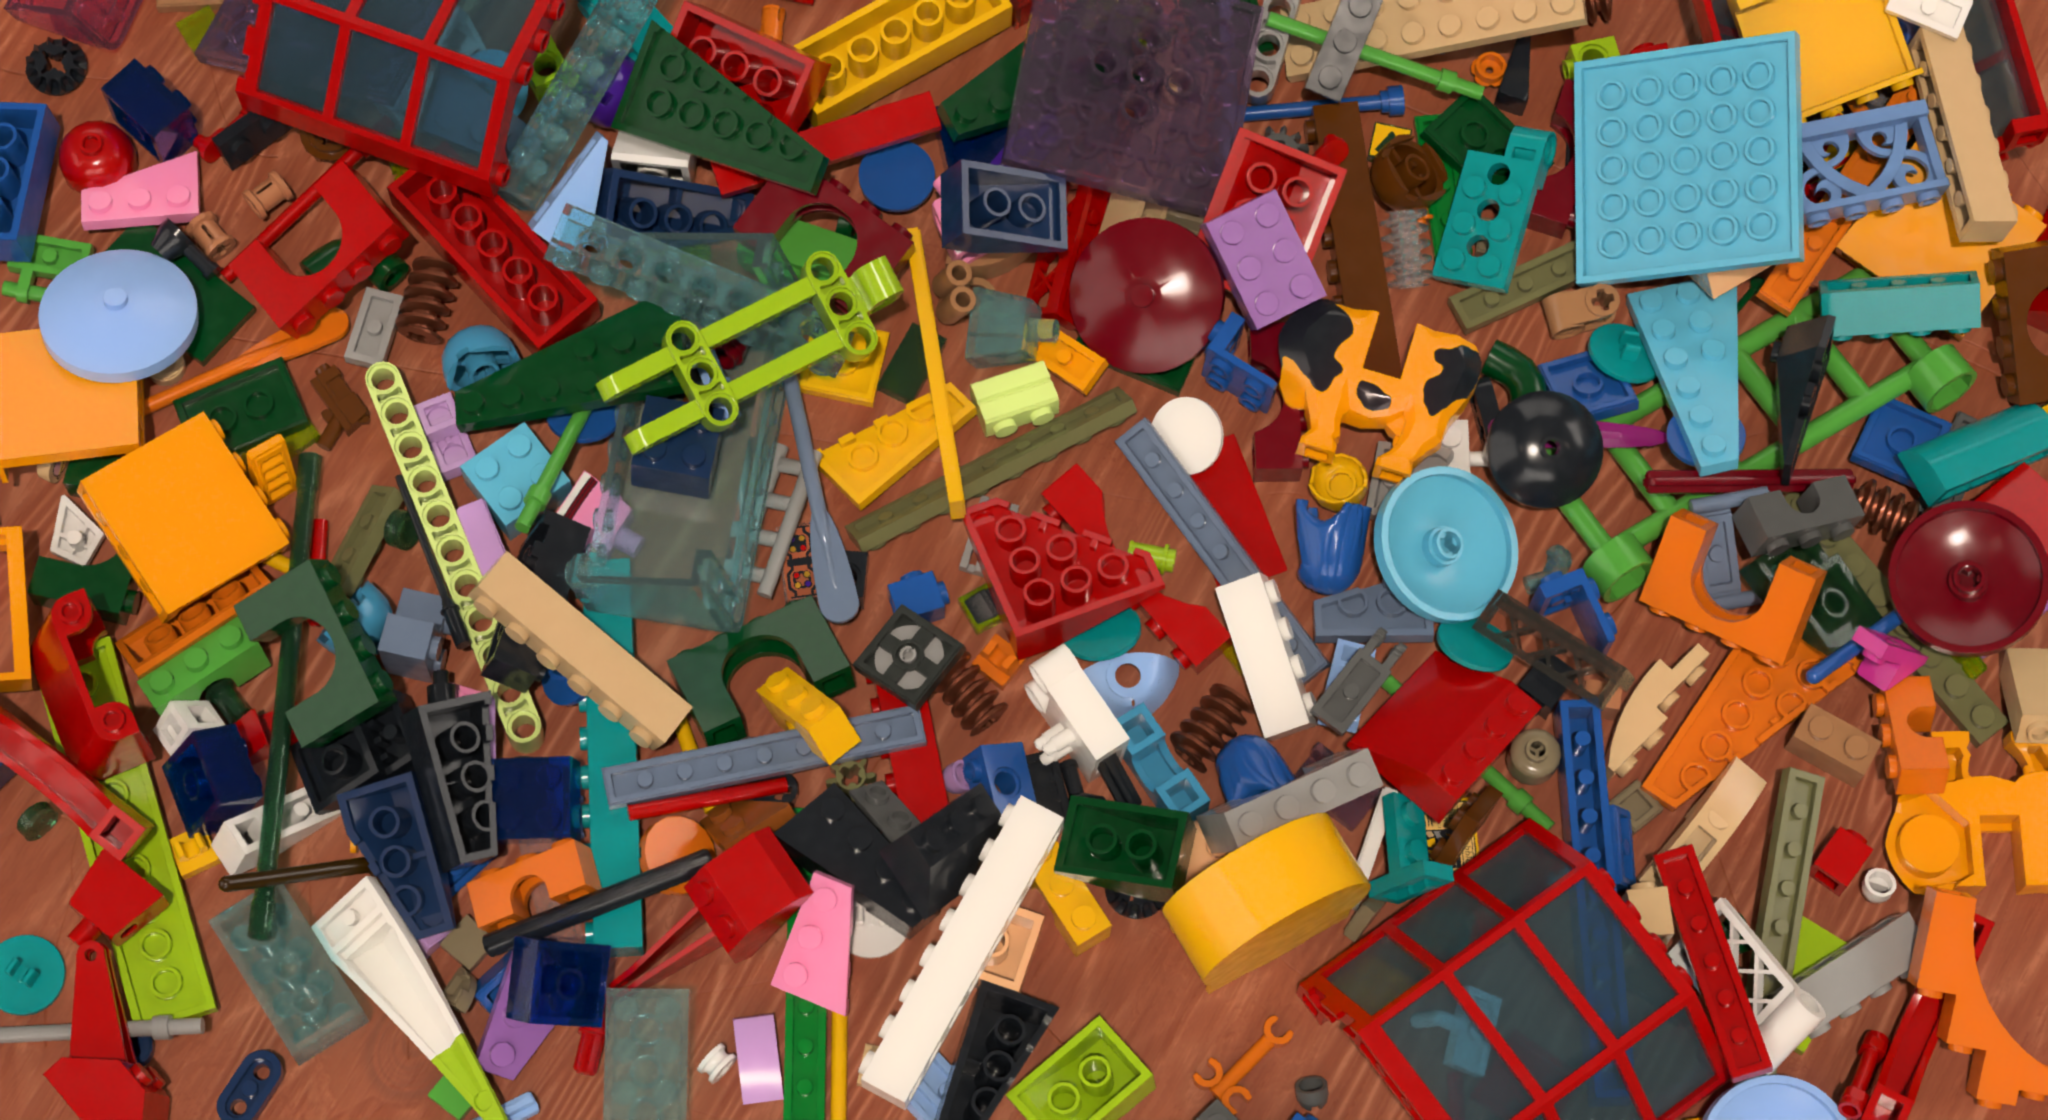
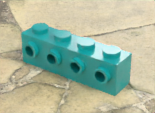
M1977 271L1819 281L1820 317L1825 315L1836 316L1834 341L1850 340L1856 335H1869L1872 338L1882 339L1892 336V333L1908 332L1913 336H1925L1931 334L1934 330H1948L1951 333L1961 334L1971 331V328H1981L1980 281Z

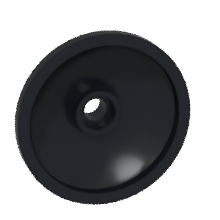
M1535 391L1515 398L1497 414L1488 432L1486 457L1490 472L1504 493L1523 505L1547 509L1564 506L1575 501L1592 486L1601 469L1604 447L1599 426L1584 405L1560 392ZM1547 441H1553L1556 444L1557 450L1554 455L1546 453L1545 444Z

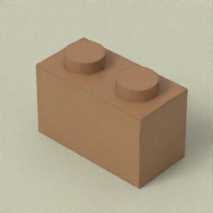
M1811 703L1802 715L1784 749L1855 788L1868 770L1882 742Z

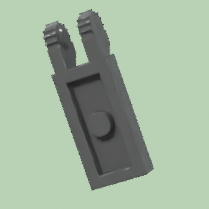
M1382 627L1374 633L1363 649L1359 648L1310 711L1311 714L1341 737L1392 673L1390 670L1408 648L1402 642L1395 645L1383 664L1373 658L1371 654L1377 647H1380L1388 633Z

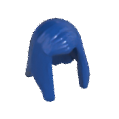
M1296 499L1297 536L1301 554V565L1297 571L1299 581L1307 588L1325 595H1334L1345 591L1355 582L1360 573L1372 508L1346 502L1341 510L1332 518L1320 520L1318 508H1308V500Z
M1252 734L1239 735L1229 740L1224 748L1221 749L1215 763L1226 802L1252 797L1296 779L1277 749L1265 738Z

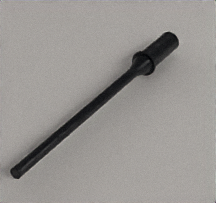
M401 474L395 477L441 596L442 610L440 613L446 620L456 649L467 648L471 645V640L459 612L460 606L455 604L448 595L404 478Z

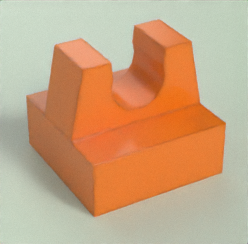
M995 633L973 660L971 666L978 664L980 666L978 673L983 677H988L991 683L1003 691L1026 663L1027 658L1018 661L1011 644Z

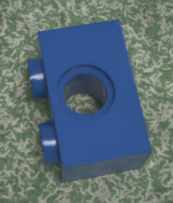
M1022 742L980 745L962 758L964 762L963 775L969 784V789L981 783L1001 814L1009 803L1015 806L1021 795L1037 803Z

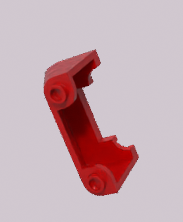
M82 588L64 595L55 602L30 645V663L66 757L99 782L154 760L156 755L149 738L144 736L140 730L135 716L128 706L115 701L98 707L93 705L79 666L96 660L94 655L95 643L100 637L108 635L101 615L86 590Z

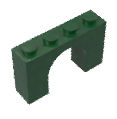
M111 455L70 460L63 480L69 495L81 498L77 493L80 481L121 457ZM115 554L105 562L88 566L39 556L27 591L35 605L52 608L59 598L84 588L103 621L125 626L130 614L134 615L137 612L140 602V592L137 591L139 586L118 554Z
M323 559L306 560L233 606L250 641L270 642L307 619L315 620L321 624L333 641L335 666L327 684L316 694L285 712L301 748L323 747L397 702L392 691L394 688L392 679L381 668L375 656L376 647L371 638L364 633L358 621L359 613L356 606L346 597L340 584L342 579L339 571L329 560Z
M812 595L801 600H793L779 610L765 616L756 617L746 625L730 632L718 634L711 641L693 649L683 650L675 657L667 660L673 682L679 694L693 707L689 713L707 747L738 741L747 737L741 716L728 693V688L732 677L738 669L751 660L765 656H777L788 659L802 670L811 685L829 698L856 687L850 664Z

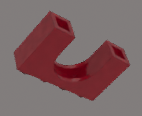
M823 178L816 196L767 181L733 226V230L739 239L768 258L790 227L803 216L815 212L836 214L845 219L857 234L855 255L844 270L848 278L863 265L885 255L897 276L916 251L914 242L911 241L913 235L906 228L896 222L892 226L879 218L882 213L875 206L865 200L859 204L848 196L851 191L835 178H832L829 182ZM838 298L830 300V304L844 314L848 313L847 304L843 300Z

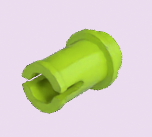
M1130 540L1128 553L1133 554L1135 548L1150 552L1158 570H1160V575H1164L1165 572L1173 573L1177 550L1170 549V544L1160 547Z

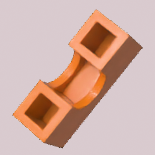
M1907 676L1887 691L1879 689V693H1874L1872 697L1874 717H1880L1881 721L1878 730V738L1882 742L1880 747L1887 750L1885 774L1887 779H1893L1896 795L1943 794L1945 791L1950 767L1943 737H1924L1915 733L1931 732L1936 703L1930 676Z
M571 838L556 841L551 845V849L539 854L529 853L516 858L514 864L505 868L485 870L480 873V878L466 883L477 927L488 933L530 917L528 911L529 897L533 890L542 884H546L549 898L559 904L567 903L602 889L592 849Z

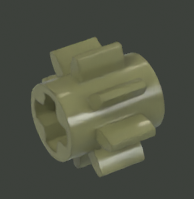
M865 758L859 763L849 761L842 763L840 766L837 764L830 765V770L836 778L827 779L826 787L829 788L835 783L856 806V802L848 794L849 791L875 782L876 774L865 772L867 767V759ZM854 775L858 776V785L853 782L848 786L844 785V777L851 779Z

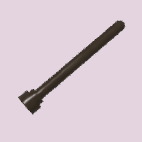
M365 857L227 875L220 878L218 886L223 892H233L362 873L374 875L369 869V863Z

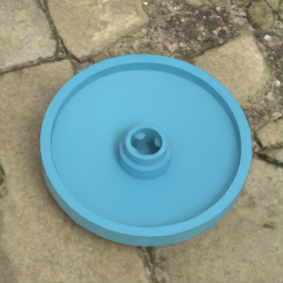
M1448 466L1429 467L1411 474L1410 477L1403 478L1390 489L1379 507L1375 520L1374 550L1380 572L1395 597L1415 614L1438 623H1463L1490 612L1504 599L1510 590L1518 566L1519 549L1516 530L1503 501L1488 484L1477 476L1465 470Z

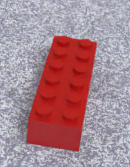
M447 140L432 150L433 152L469 164ZM412 169L407 170L387 186L392 206L444 261L456 266L457 271L455 273L532 354L588 328L601 317L599 302L594 294L532 231L498 193L492 199Z

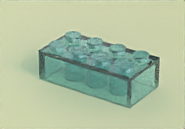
M284 884L262 887L208 921L299 1066L370 1022Z
M606 988L603 1120H689L692 991L690 989Z

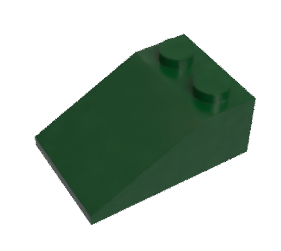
M1071 795L1054 872L1058 875L1140 899L1167 903L1185 884L1197 828L1189 812Z

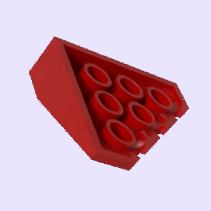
M997 497L967 507L966 515H964L965 518H961L1001 623L1018 661L1055 648L1165 589V583L1150 552L1135 548L1133 554L1112 547L1113 539L1084 529L1082 536L1060 528L1062 525L1061 520L1033 511L1030 517L1009 510L1011 507L1010 502Z

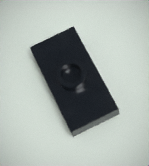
M1044 751L1025 755L1037 804L1063 817L1065 824L1069 800L1059 762L1053 761L1047 766L1043 765L1039 757Z

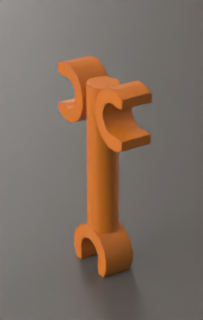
M1276 1015L1266 1020L1262 1030L1263 1035L1224 1075L1221 1064L1216 1059L1210 1058L1207 1061V1065L1214 1071V1078L1205 1080L1197 1072L1192 1076L1193 1083L1199 1089L1209 1090L1234 1116L1237 1115V1111L1229 1103L1231 1097L1239 1096L1247 1104L1252 1099L1250 1092L1245 1087L1236 1085L1274 1047L1282 1048L1287 1046L1292 1039L1294 1032L1291 1030L1283 1037H1275L1271 1033V1028L1279 1019Z

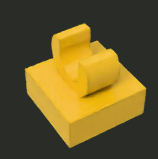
M203 824L169 839L175 863L184 880L221 863L211 847L212 841Z

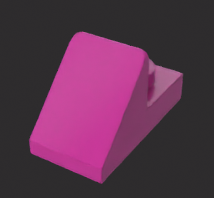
M1859 626L1852 637L1853 641L1864 647L1862 654L1865 657L1857 673L1882 691L1891 689L1923 666L1928 659L1926 655L1902 639L1863 626Z

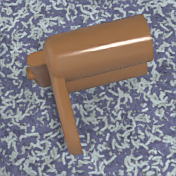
M954 260L949 263L932 281V289L939 296L936 315L943 324H954L963 316L986 314L996 303V292L992 284L984 278L972 277L971 267L963 260ZM970 286H980L987 292L988 301L984 306L974 307L976 297L974 292L969 289Z

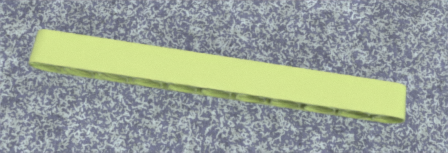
M377 362L366 371V386L453 602L460 606L459 612L471 640V648L482 672L497 620L494 617L488 618L481 614L475 608L474 601L469 596L465 597L458 594L464 585H476L481 580L482 574L400 372L390 362ZM382 380L394 381V384L389 389L379 390L376 388L377 384ZM404 413L408 415L407 419L400 424L389 422L395 414ZM411 447L422 449L421 453L415 458L403 456L404 452ZM432 481L436 483L435 487L429 492L417 491V487L422 482ZM445 515L450 518L448 523L442 527L431 525V521L437 516ZM457 549L464 552L461 559L450 562L444 559L451 550ZM480 619L492 621V625L486 631L478 632L472 629L475 622ZM484 677L488 690H491V696L495 698V707L511 746L519 753L524 754L533 753L538 750L544 742L545 735L529 690L526 693L521 692L519 698L514 702H504L501 700V695L506 690L512 688ZM530 724L535 727L534 733L527 738H519L515 735V731L521 725Z

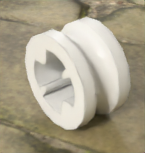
M723 1043L715 1046L697 1068L699 1073H707L709 1075L708 1081L711 1084L719 1081L737 1059L734 1053L727 1054L725 1052L726 1046Z

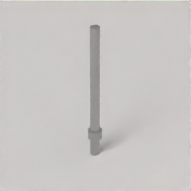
M155 1015L152 1017V1020L127 1021L130 1037L152 1036L154 1040H171L174 1035L204 1034L205 1020L203 1017L173 1019L172 1015ZM72 1024L0 1027V1043L71 1040Z

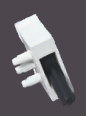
M1061 644L1028 665L1034 679L1024 684V689L1029 699L1050 726V729L1042 733L1034 741L1036 748L1039 751H1044L1039 757L1043 765L1047 766L1053 761L1056 762L1069 754L1072 759L1077 761L1078 768L1088 783L1102 776L1116 802L1140 805L1142 800L1121 764L1130 738L1084 673L1073 653L1065 644Z

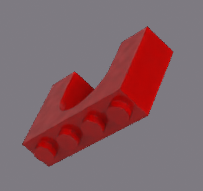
M343 160L337 163L314 185L315 189L336 213L342 227L340 248L328 266L312 275L296 276L273 249L258 239H255L229 264L230 268L279 329L295 339L310 332L315 327L318 319L329 309L338 306L345 298V295L358 282L366 280L372 274L374 268L384 258L395 253L401 247L402 242L410 235L360 173Z

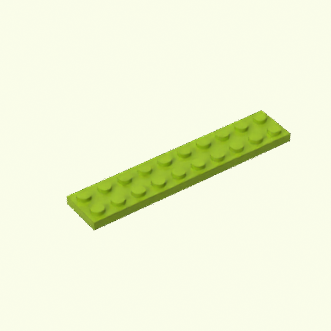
M110 636L98 639L94 647L96 660L79 666L93 705L98 707L109 702H121L128 706L133 713L113 640ZM43 697L57 750L66 756ZM148 762L99 782L155 825L133 855L123 860V862L161 892L170 905L122 945L117 947L112 942L111 945L133 1021L152 1020V1017L155 1015H172L173 1019L198 1018L217 1012L218 1008L169 842L168 832ZM79 827L91 868L104 848L88 837Z

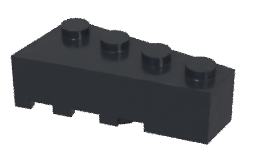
M547 509L522 543L517 559L568 601L569 595L567 594L576 574L591 527ZM497 621L480 676L526 693L534 681L541 682L547 668L537 660L536 652L525 643L519 644L512 640L505 632L506 627Z
M491 690L417 706L400 717L443 873L479 865L498 855L496 803L492 799V782L495 781L494 765H491L490 742L493 741V724H489V706L492 705Z
M835 783L774 833L787 854L801 864L800 867L812 875L818 870L854 885V901L909 940L940 914L941 909L925 920L922 918L879 852V850L890 843Z
M982 980L972 999L934 1120H990L1060 1007Z

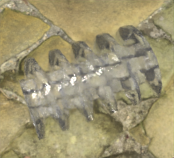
M1411 208L1384 211L1389 213L1390 217L1379 222V225L1391 229V233L1381 237V242L1392 244L1393 248L1383 252V257L1394 260L1393 264L1385 267V271L1395 275L1394 280L1387 282L1388 288L1406 289L1430 285L1423 283V281L1431 278L1433 271L1422 268V265L1430 262L1432 256L1422 253L1420 250L1430 246L1431 243L1429 239L1419 237L1420 234L1429 230V225L1417 221V219L1426 216L1428 210L1426 208Z

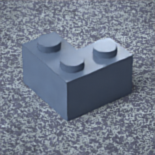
M403 588L396 614L389 612L387 614L377 649L388 674L433 683L432 672L444 669L447 649H443L446 635H451L444 616L440 613L442 610L440 595Z

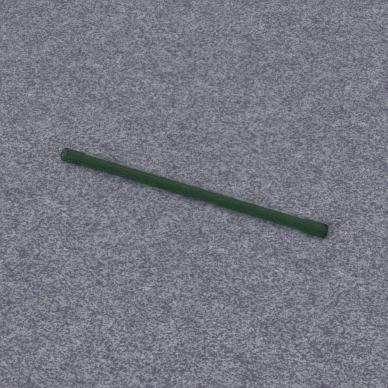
M303 452L299 454L296 476L297 495L288 572L310 559L316 496L320 486L322 456L314 452ZM303 622L281 635L256 872L278 868L292 727L285 712L295 706ZM276 886L254 889L247 934L250 939L258 941L272 939L276 908L274 899Z

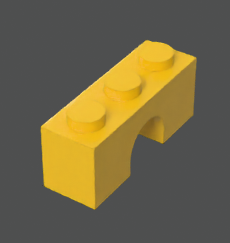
M789 667L773 673L768 677L766 683L756 690L778 726L785 731L796 729L804 738L811 751L829 765L861 741L841 707Z
M1056 841L1032 883L1031 889H1037L1053 914L1056 928L1075 957L1110 937L1112 924L1084 882L1055 874L1054 867L1059 849V843Z

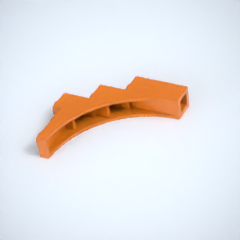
M1927 885L1907 981L1919 988L1918 994L1942 999L1943 993H1945L1936 1036L1948 1043L1947 1049L1951 1051L1972 1054L1973 1048H1975L1966 1091L1978 1099V1105L2001 1110L2002 1104L2016 1106L2019 1090H2021L2020 1096L2024 1098L2044 1101L2045 1096H2048V1066L2029 1055L2011 1037L1992 1009L1981 984L1974 949V916L1977 899L1965 892Z

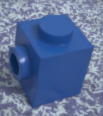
M921 570L912 571L903 575L900 581L887 585V596L893 614L903 604L930 623L945 618V605L950 603L949 595L944 582H936L933 571L923 573Z

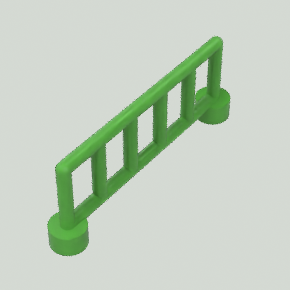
M1855 268L1836 280L1870 278L1872 276L1862 268ZM1819 289L1801 299L1788 317L1779 312L1738 336V379L1776 426L1775 386L1752 359L1751 355L1775 342L1776 339L1782 338L1787 326L1818 317L1820 315ZM1908 332L1892 333L1891 338L1909 358L1911 363L1868 387L1832 342L1831 355L1826 372L1848 400L1809 422L1799 455L1907 391L1913 394L1928 413L1943 410L1956 402L1971 388L1977 378V373L1953 344H1946L1932 350L1921 336H1913ZM1658 382L1636 395L1639 400L1637 410L1599 421L1632 425L1665 405L1670 410L1671 408ZM1778 441L1742 462L1739 460L1738 469H1776L1780 467ZM1636 447L1607 449L1656 511L1655 513L1611 538L1581 497L1559 507L1593 552L1584 563L1583 569L1587 578L1592 577L1595 580L1600 596L1605 602L1618 601L1636 591L1646 582L1654 560L1644 549V546L1663 536L1672 514L1682 508L1690 511L1689 499L1723 494L1693 493L1686 494L1676 500L1672 494L1647 493L1645 486H1643V479H1645L1646 472L1653 469ZM1545 448L1549 455H1554L1557 448Z

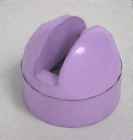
M957 760L949 764L942 772L945 789L951 794H962L970 790L969 784L963 775V760Z

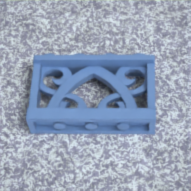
M1925 99L1802 123V159L1810 168V170L1803 174L1804 225L1808 224L1809 228H1818L1827 225L1832 219L1844 217L1846 221H1853L1865 217L1868 212L1881 210L1883 214H1888L1901 210L1907 204L1918 202L1919 206H1928L1941 200V196L1949 188L1950 182L1945 175L1928 120L1929 110ZM1913 128L1919 151L1906 149L1908 129ZM1882 135L1885 142L1881 146L1891 145V149L1874 145L1872 136ZM1857 140L1859 145L1873 156L1888 158L1881 174L1870 186L1853 181L1834 169L1846 156L1849 141ZM1833 145L1837 149V155L1826 162L1824 158H1827L1831 153L1825 152L1823 146ZM1903 159L1915 160L1922 164L1927 174L1926 180L1916 184L1908 183L1905 175L1907 173L1917 175L1918 172L1910 164H1901ZM1818 176L1822 181L1817 184L1814 195L1818 191H1825L1829 195V201L1821 203L1810 201L1804 191L1807 181ZM1891 181H1892L1893 185L1896 187V188L1886 189V188L1888 187V185L1891 183ZM1842 194L1848 196L1846 198H1841Z

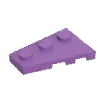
M512 950L476 1052V1057L483 1071L513 1081L591 976L517 950Z

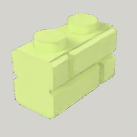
M1043 360L970 384L971 402L976 406L978 413L976 415L986 437L996 435L999 438L1007 437L1015 433L1019 426L1031 422L1033 425H1043L1051 421L1054 415L1059 413V397Z

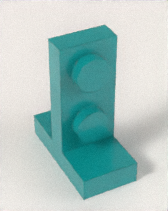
M1392 792L1383 796L1389 874L1369 882L1371 884V889L1368 892L1369 898L1400 904L1454 882L1453 866L1429 861L1424 811L1404 794Z

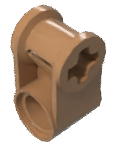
M1597 284L1573 291H1561L1544 298L1542 304L1552 338L1555 340L1567 339L1580 333L1596 330L1602 325L1611 324L1620 305V295L1617 290L1608 284ZM1601 307H1607V310L1602 311Z

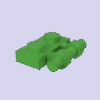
M37 234L31 262L8 261V270L13 273H19L20 277L18 282L5 280L2 285V295L16 298V301L19 303L41 302L47 288L35 286L36 277L54 279L69 265L89 255H93L95 251L93 245Z

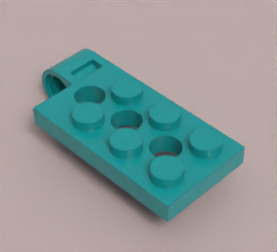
M1515 126L1510 134L1504 156L1473 150L1467 151L1432 272L1435 280L1508 294L1537 190H1543L1548 169L1551 167L1557 147L1555 132ZM1501 168L1510 170V176L1505 183L1500 185L1492 184L1494 172ZM1487 205H1499V213L1496 218L1490 221L1481 219L1482 210ZM1479 240H1487L1489 242L1488 251L1480 257L1471 256V248L1475 242Z

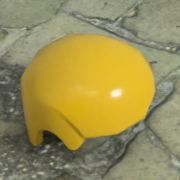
M1338 453L1334 455L1332 464L1320 461L1312 467L1308 486L1312 496L1322 507L1339 512L1346 502L1360 504L1368 490L1369 478L1366 468L1357 458L1344 453Z

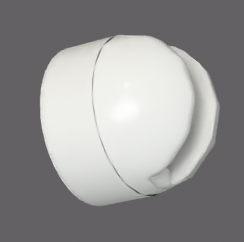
M1883 868L1871 869L1862 881V894L1872 903L1880 904L1887 901L1896 889L1895 877Z

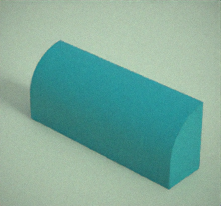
M2015 404L1898 453L1897 456L1928 507H1932L2003 477L2023 462L2031 465L2047 458L2048 414L2036 404L2022 406Z

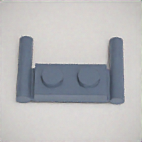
M1767 486L1689 499V509L1691 512L1719 524L1704 562L1703 579L1711 598L1726 610L1763 604L1770 587L1741 592L1731 508L1740 507L1748 497L1768 493Z

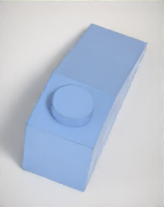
M598 131L594 133L528 222L532 231L568 257H571L574 251L581 252L592 236L589 231L594 223L608 140Z

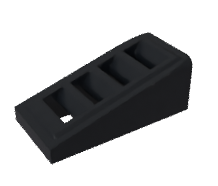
M1531 36L1517 38L1494 103L1498 109L1518 116L1523 115L1529 99Z

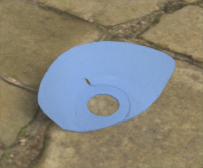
M1134 652L1124 653L1110 660L1096 662L1083 671L1117 719L1143 702L1150 713L1153 714L1165 702L1173 690L1179 676V664L1176 660L1165 655ZM1123 664L1136 666L1141 674L1139 683L1131 688L1121 686L1115 678L1117 668Z

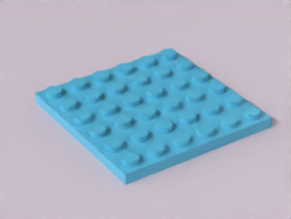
M1795 30L1574 62L1576 284L1584 288L1597 284L1609 285L1805 261L1800 35Z

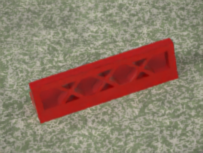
M1093 174L1085 175L1073 187L1066 185V198L1069 190L1077 189L1075 198L1067 205L1068 250L1065 252H1038L1021 315L1028 321L1053 319L1067 330H1077L1069 304L1072 273L1085 247L1099 234L1112 193V188ZM1059 256L1057 266L1047 274L1049 264ZM1049 290L1047 306L1038 308L1040 298Z

